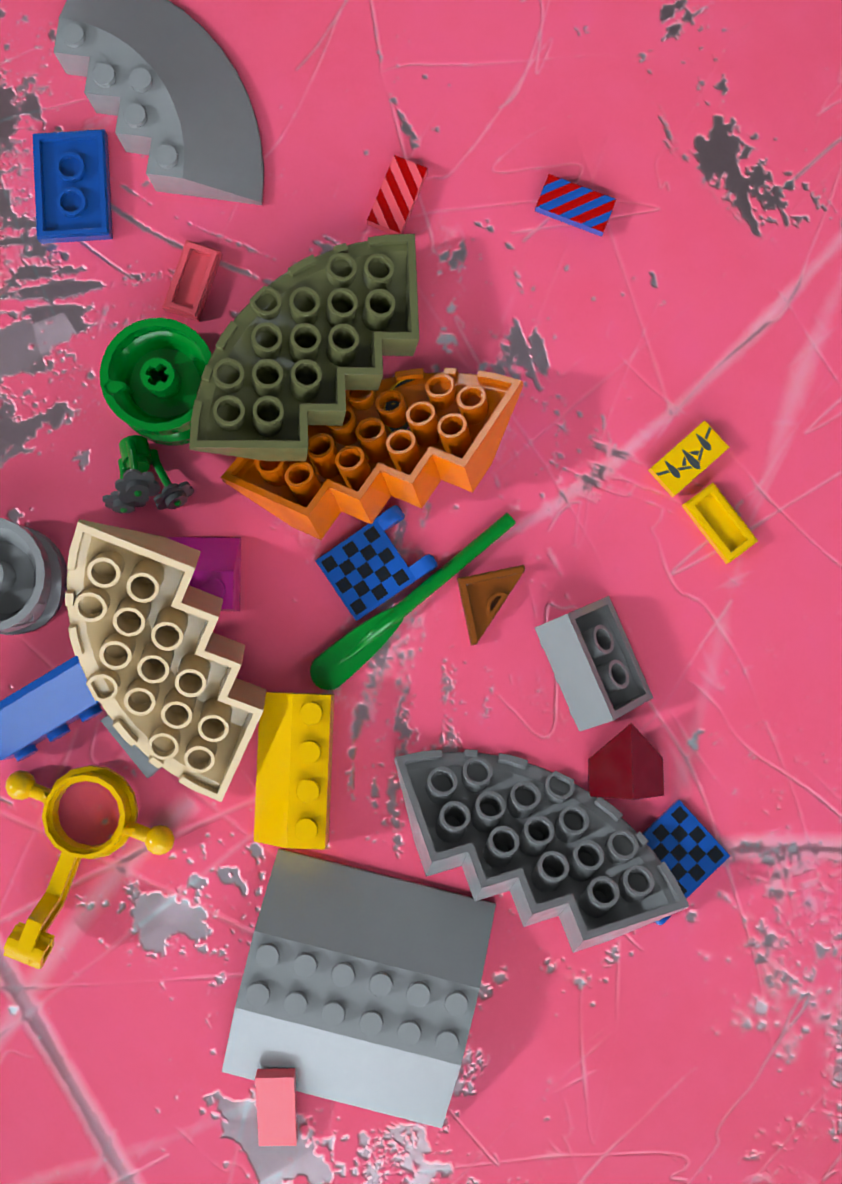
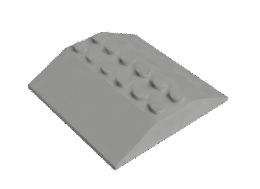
M279 848L248 953L234 1009L222 1072L255 1080L257 1069L295 1068L296 1091L442 1128L461 1068L474 1015L496 903L486 900L474 902L473 897Z

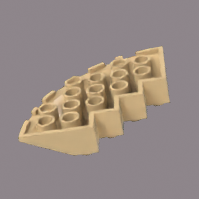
M79 519L68 556L65 606H67L70 623L68 627L69 638L74 655L78 656L79 663L87 678L86 685L95 701L101 703L106 713L113 720L112 726L131 747L136 745L148 756L149 763L158 769L163 767L171 774L179 778L178 782L186 787L222 802L264 711L266 689L236 678L242 665L245 645L213 633L220 615L223 599L189 586L201 551L164 536Z

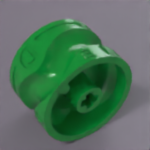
M148 318L137 321L119 332L106 348L100 367V385L103 396L111 410L147 440L167 446L190 443L191 417L194 402L202 381L203 371L212 353L199 334L186 324L166 318Z

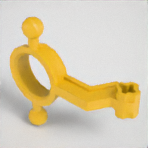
M96 765L74 768L57 779L51 789L37 784L34 776L28 771H15L6 780L5 789L13 799L24 800L31 797L43 802L42 821L45 834L54 847L62 852L48 888L28 917L26 924L19 922L8 936L4 946V956L39 970L44 966L55 943V935L47 933V931L63 908L82 858L96 859L109 856L125 845L130 837L145 842L147 850L156 855L166 854L174 846L173 832L167 826L157 825L149 828L136 823L139 810L135 792L123 776L110 768ZM83 781L98 783L108 789L116 799L120 813L118 827L112 837L105 843L92 846L80 844L68 837L61 827L58 816L60 799L67 788L74 783Z

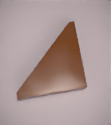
M524 565L457 578L471 646L478 643L524 573Z

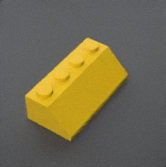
M266 692L264 711L259 719L254 842L292 849H326L329 843L335 694Z

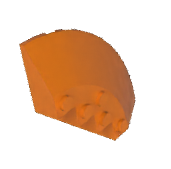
M445 367L444 372L425 373L423 368L395 372V377L381 380L378 391H345L346 413L343 426L308 425V453L306 461H263L237 457L220 478L223 482L291 527L319 540L323 539L341 511L372 524L391 496L422 509L441 480L473 493L494 460L523 388V381L480 370L478 374L458 373L457 368ZM415 379L396 387L395 390H390L400 380ZM395 400L400 403L393 410H383L384 405L389 401ZM408 422L411 431L401 429L390 433L385 425L391 428H400Z

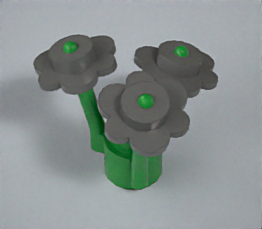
M133 435L122 439L119 443L121 458L118 460L120 479L115 482V488L118 491L112 492L111 495H104L102 501L105 502L107 508H111L117 513H131L135 511V507L145 506L149 496H155L154 501L157 509H176L187 502L188 497L194 493V489L187 481L179 485L176 483L172 484L160 462L158 451L149 448L148 440L145 437ZM150 465H153L165 487L161 494H158L160 492V484L155 481L154 474L147 472Z

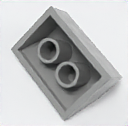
M609 596L535 627L541 647L546 653L555 679L561 688L570 714L579 732L614 721L653 698Z

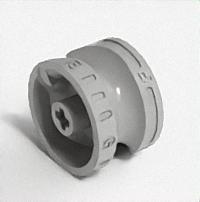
M0 518V634H25L45 625L62 606L65 592L67 591V567L60 550L48 537L39 531Z

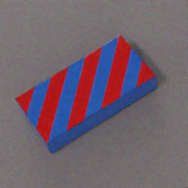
M548 174L535 212L602 237L617 199Z

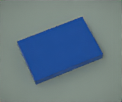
M105 129L33 134L37 240L41 244L113 239L108 134Z

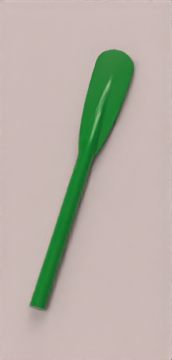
M506 512L396 606L388 608L366 620L318 655L310 666V676L314 684L324 690H334L341 686L387 642L405 616L516 524L514 519Z

